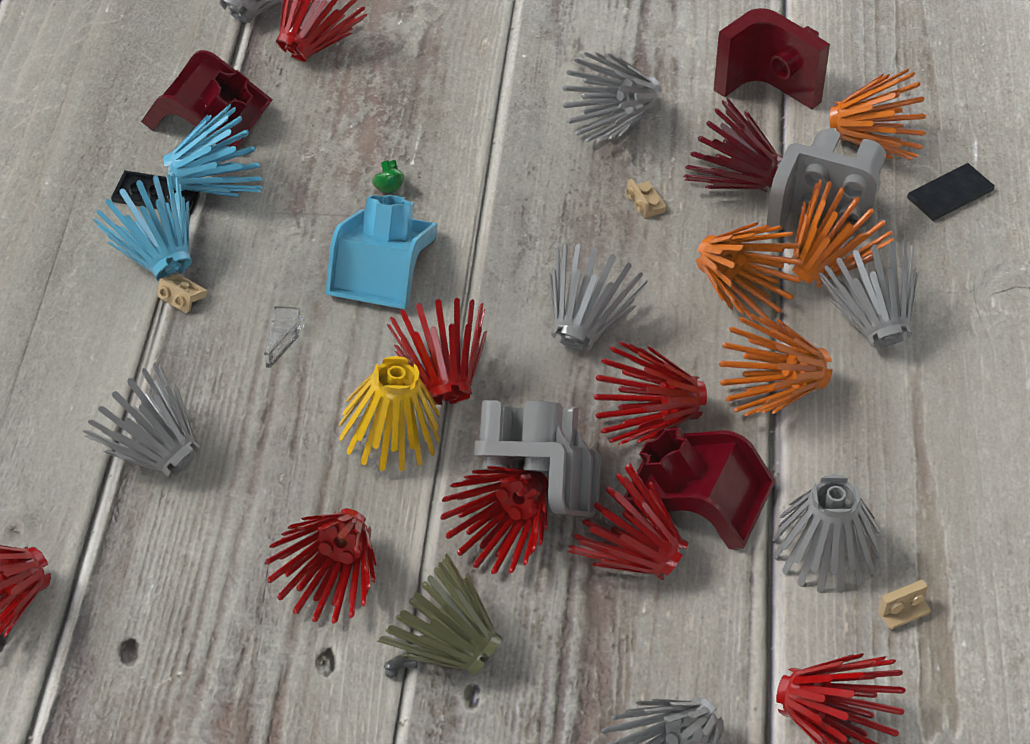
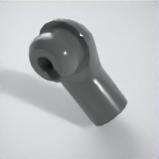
M398 655L385 663V676L396 677L398 674L397 668H417V660L403 658V655Z

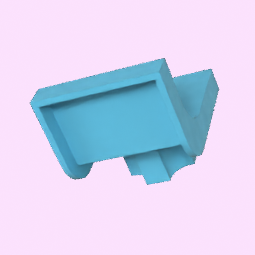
M370 195L367 197L366 210L360 209L339 223L335 228L330 245L325 294L406 309L410 303L413 271L417 257L421 250L436 239L438 223L413 219L415 203L406 201L405 197Z

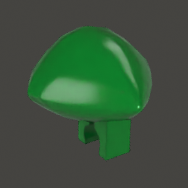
M396 160L381 162L383 172L374 176L372 184L384 193H393L402 186L404 173L397 168Z

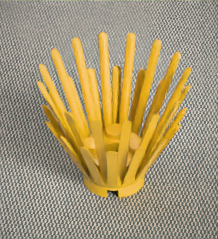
M390 356L384 358L379 366L377 363L374 372L346 399L345 402H349L355 396L343 411L342 415L344 417L339 423V426H342L357 407L339 436V440L342 441L371 398L347 448V454L350 455L357 441L363 439L375 412L361 458V464L366 465L372 446L374 449H378L384 428L379 463L380 471L386 469L391 428V451L396 452L398 449L399 470H405V418L409 447L411 450H415L417 465H422L423 461L414 407L424 440L427 442L432 456L435 450L422 407L436 440L440 442V436L437 432L439 426L429 404L438 417H440V413L434 404V399L419 378L418 367L415 364L414 368L409 365V359L405 357Z

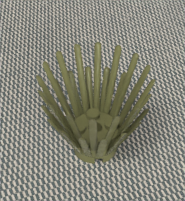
M446 553L445 557L442 558V562H439L438 567L434 568V573L448 590L450 596L431 575L427 577L428 582L424 581L422 583V587L442 608L438 609L419 592H416L414 598L409 600L413 607L432 620L430 624L406 610L400 611V614L396 616L397 620L424 635L418 636L397 626L390 625L385 630L387 633L416 645L388 636H381L377 642L406 650L409 654L403 655V658L466 670L475 676L486 660L497 649L503 638L495 631L469 573L466 574V578L463 580L451 557Z

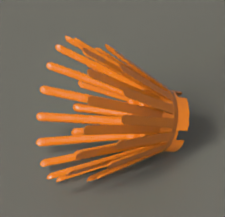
M909 68L890 78V74L883 77V73L843 101L834 102L833 104L837 106H833L830 109V128H836L840 133L839 140H846L860 147L862 140L869 139L879 143L885 149V152L909 160H913L910 156L918 158L919 156L916 153L899 148L902 145L923 149L921 144L870 132L924 136L926 134L924 130L902 129L903 124L873 123L925 119L926 114L924 113L895 115L903 111L901 106L923 102L925 100L924 97L873 106L898 98L900 93L915 89L921 83L916 82L864 100L913 77L915 72L899 79L896 78L907 73ZM886 153V159H893L891 155Z
M821 179L818 185L815 183L806 214V202H803L795 243L801 244L802 247L794 249L793 256L791 257L802 259L804 262L803 265H795L792 271L809 285L813 280L818 282L815 286L817 288L824 284L820 279L819 273H823L828 280L832 279L825 270V266H829L836 277L843 274L836 259L838 257L842 259L886 223L884 220L880 221L865 234L859 233L840 248L874 213V209H869L854 225L851 222H846L840 229L860 201L859 197H855L831 229L838 217V213L834 211L845 192V189L841 187L818 229L817 225L826 206V199L832 186L831 181H829L809 228L822 186ZM893 231L886 232L858 250L863 264L874 260L872 258V245H878L879 250L895 240L891 238L882 243V240L892 235ZM853 254L843 259L848 271L858 267Z
M759 222L752 223L718 236L709 235L701 242L697 250L701 252L700 259L696 258L698 268L708 276L722 302L724 300L727 306L733 310L731 301L742 315L745 312L753 321L755 319L751 318L750 311L728 287L765 320L769 319V317L736 284L776 312H782L778 305L769 300L770 295L750 281L788 300H792L794 298L792 294L774 286L779 284V280L766 274L795 283H800L801 278L761 265L782 269L784 267L783 263L803 265V260L748 251L783 252L784 249H800L802 245L799 243L744 242L794 235V232L756 235L780 230L783 226L770 227V225H763L749 229L758 225Z
M750 314L751 318L769 327V330L744 317H739L741 322L789 346L735 327L729 328L730 332L748 338L750 343L777 352L724 342L722 344L723 348L745 352L743 355L744 359L768 363L720 361L719 365L721 367L767 369L744 371L742 375L745 378L723 379L720 381V384L727 386L770 381L779 382L749 387L743 393L727 396L725 400L729 402L786 389L736 407L734 412H740L766 403L746 412L744 416L759 412L766 413L774 409L772 411V414L812 391L826 388L829 384L832 369H827V362H832L828 351L824 348H817L781 320L777 319V322L780 324L778 325L771 319L765 320L762 317L759 318L754 314Z

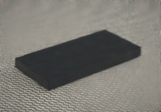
M966 163L909 192L907 198L932 221H935L993 191L995 185L973 166Z
M124 170L111 196L112 202L126 204L120 194V189H125L135 206L146 207L136 185V182L140 180L145 187L153 208L157 209L156 200L158 195L153 181L154 175ZM158 176L165 202L169 203L171 210L167 177ZM181 191V195L185 199V211L186 203L189 201L190 209L197 192Z

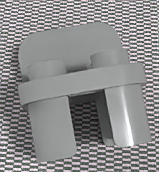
M830 129L818 132L811 147L799 143L790 144L773 179L766 225H770V227L783 226L784 228L791 212L801 214L804 201L806 202V214L815 183L818 185L820 179L822 180V186L811 219L814 218L827 183L831 181L832 186L820 220L824 219L839 189L843 187L845 192L834 211L838 213L834 223H837L853 199L859 197V203L842 227L846 222H851L854 225L869 209L875 210L877 194L881 185L880 173L886 158L885 149L873 140L864 139L855 158L836 154L834 151L839 142L840 133ZM873 214L859 228L868 225ZM783 228L780 230L770 231L768 233H781L783 231Z
M497 400L482 401L480 441H475L474 456L483 457V469L491 470L486 466L514 469L524 467L525 471L544 472V474H549L548 501L550 509L554 514L593 517L597 511L594 508V503H599L601 456L596 450H591L587 447L578 431L579 408L563 409L560 403L546 401H527L524 408L504 406L502 402Z

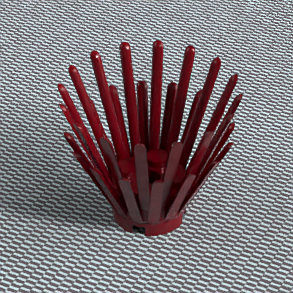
M726 98L728 104L724 100H722V104L726 108L727 116L718 108H715V113L730 127L721 123V128H719L711 121L706 122L709 128L725 139L723 142L718 139L711 141L703 136H699L698 141L732 158L716 154L713 157L695 151L691 152L690 155L741 172L742 174L716 168L708 169L686 165L685 168L688 170L724 178L685 174L683 176L686 178L684 181L713 183V185L705 187L708 189H760L767 193V187H772L773 179L778 169L777 164L779 161L781 162L783 157L777 154L749 112L744 111L746 120L733 103Z

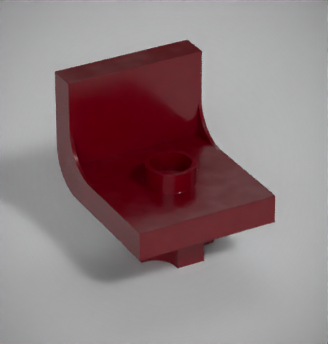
M765 8L750 10L719 31L714 91L726 97L747 82L762 81L774 86L812 110L822 103L830 43L821 39L819 32L811 27L806 26L803 28L773 10Z
M199 50L192 55L164 94L155 100L141 122L154 131L166 115H176L196 127L207 115L212 116L207 122L209 123L231 104L228 111L235 107V112L228 117L225 123L208 136L237 117L241 116L242 120L230 128L231 134L216 143L218 144L242 131H250L273 99L251 83L241 72L232 68L214 53ZM244 137L227 146H235L237 148Z
M680 428L664 429L663 433L654 438V440L646 441L639 453L643 461L637 470V474L648 491L650 489V481L656 488L667 511H690L699 514L714 526L728 549H744L776 482L753 444L744 436L732 431L722 430L683 434ZM632 480L631 483L635 486V488L638 490V492L642 495V493L640 492V490L637 488V486L635 485V483H634L633 480ZM626 491L623 497L642 513L634 503L633 497Z

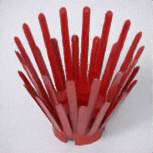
M283 0L280 31L275 42L285 53L289 51L292 54V58L306 62L311 55L353 34L348 33L353 29L352 26L362 21L367 14H363L357 19L354 17L364 11L365 7H360L349 17L341 21L345 17L344 13L357 0H350L340 11L335 9L326 19L325 17L338 0H331L327 6V0H312V2L311 0Z
M459 298L454 299V324H450L448 327L450 354L440 299L435 300L440 340L436 327L433 326L429 330L422 305L420 303L416 305L431 357L427 353L420 334L414 331L406 311L403 309L400 311L425 370L395 318L390 317V320L401 340L392 326L387 324V327L399 344V346L394 345L397 350L395 353L399 357L409 359L408 364L413 368L414 364L418 367L419 378L434 399L435 405H443L442 400L449 401V404L459 403L469 399L470 394L472 395L471 385L487 335V331H485L481 343H479L486 310H483V303H481L478 309L469 357L474 299H471L469 302L461 364Z
M620 341L621 346L638 354L640 357L638 358L618 348L610 347L612 352L645 367L644 370L606 358L601 360L605 365L621 369L622 374L654 384L597 375V381L624 385L618 388L621 393L640 395L595 394V400L644 402L620 404L618 406L619 410L597 413L595 415L597 419L658 412L625 420L622 424L603 428L601 433L605 434L638 425V429L613 437L609 440V443L622 440L619 445H622L641 436L644 437L640 438L637 443L645 440L650 441L661 435L664 429L674 428L687 420H695L702 416L703 412L699 411L700 405H706L707 390L704 381H698L697 379L700 377L691 376L653 348L647 346L648 350L656 356L642 348H637L632 344L628 345Z
M629 463V467L625 465V470L642 495L627 477L617 473V479L633 497L634 503L647 519L619 492L607 486L606 492L625 509L622 512V516L637 529L602 504L596 502L594 503V508L625 531L616 526H613L610 531L588 519H584L582 522L590 528V532L617 545L606 541L599 542L589 537L575 534L573 537L580 540V545L591 549L569 545L568 548L572 550L567 552L600 560L599 562L592 563L596 567L655 575L664 580V574L668 576L681 560L683 555L679 553V550L682 547L687 549L689 542L681 537L653 483L649 481L650 489L648 491L632 464Z
M486 466L491 470H473V474L480 475L464 476L466 480L452 483L450 487L456 488L491 482L497 483L445 496L442 498V502L455 499L464 500L485 493H492L445 512L440 516V519L446 520L457 514L459 518H463L486 507L446 533V538L450 539L468 528L466 533L471 535L486 524L457 550V554L462 556L490 531L479 544V547L484 550L473 563L474 568H478L510 528L496 551L495 556L498 559L491 570V574L498 572L524 524L512 556L513 560L509 568V573L511 574L516 568L531 525L532 529L523 560L524 566L528 563L529 556L535 552L538 533L539 545L541 546L543 543L544 529L547 530L549 481L542 472L525 471L524 467L514 469Z
M345 508L338 513L335 511L332 514L303 517L301 519L305 522L289 525L287 528L292 530L283 532L281 535L285 537L273 542L269 548H275L312 532L315 533L267 558L265 565H269L278 559H285L307 545H311L269 576L267 579L268 583L274 582L283 574L289 577L309 559L311 560L277 595V599L283 600L296 585L297 591H302L313 578L293 608V613L298 614L322 579L313 596V601H319L312 616V621L317 622L340 572L331 601L332 606H335L332 616V623L335 624L339 619L352 568L349 617L353 618L356 606L360 560L361 604L363 607L366 604L368 590H370L369 569L372 582L375 583L376 579L373 564L377 565L370 541L372 530L370 526L367 528V525L364 523L366 521L364 515L356 510Z
M0 545V611L4 609L0 613V635L5 631L4 638L9 634L38 593L47 589L50 585L51 573L45 575L43 567L48 566V562L42 552L36 547L17 548Z
M864 653L847 655L804 669L790 668L788 670L793 673L790 676L783 675L777 688L776 702L783 704L784 709H778L781 715L791 718L815 744H836L830 738L839 744H852L847 740L846 735L864 744H879L867 738L868 734L865 730L846 722V720L896 737L899 735L897 729L866 719L873 718L874 713L862 708L903 715L904 709L852 697L876 698L877 692L903 694L906 692V689L897 686L830 682L873 680L876 677L900 676L903 674V671L887 670L830 674L891 665L896 662L895 659L884 660L887 656L843 664L844 662L861 658Z

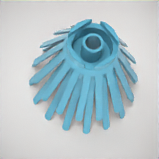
M231 104L209 123L207 122L212 116L207 115L173 152L164 155L165 167L169 166V173L167 175H171L175 190L176 177L179 179L181 191L189 190L239 197L238 194L229 192H261L260 190L263 189L261 186L216 184L262 181L263 178L260 176L206 177L260 167L259 163L242 165L241 163L227 162L217 165V163L255 151L253 146L236 151L235 146H227L249 134L248 130L213 145L231 134L230 128L241 122V116L208 136L225 123L228 117L235 112V107L228 111Z
M170 174L167 175L171 210L169 203L165 202L158 176H153L158 195L156 206L163 228L140 180L136 182V185L148 211L144 206H140V214L126 190L120 189V194L135 216L136 222H134L131 216H124L110 199L105 201L130 233L123 226L119 227L101 210H96L97 214L118 234L112 229L107 228L99 220L93 219L98 224L97 227L105 232L108 238L117 245L112 242H107L108 244L152 272L158 281H160V278L171 275L176 271H179L180 274L183 273L193 262L189 254V201L186 203L185 211V199L181 195L178 177L175 179L176 193L174 194Z

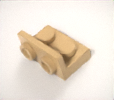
M633 179L628 180V188H626L627 197L634 202L637 212H640L644 219L666 212L667 206L649 181L636 185Z
M179 273L160 278L157 297L184 313L190 312L192 302L206 298L207 295L206 289Z
M923 579L881 596L878 613L889 629H895L930 614L931 609L924 600L928 586Z

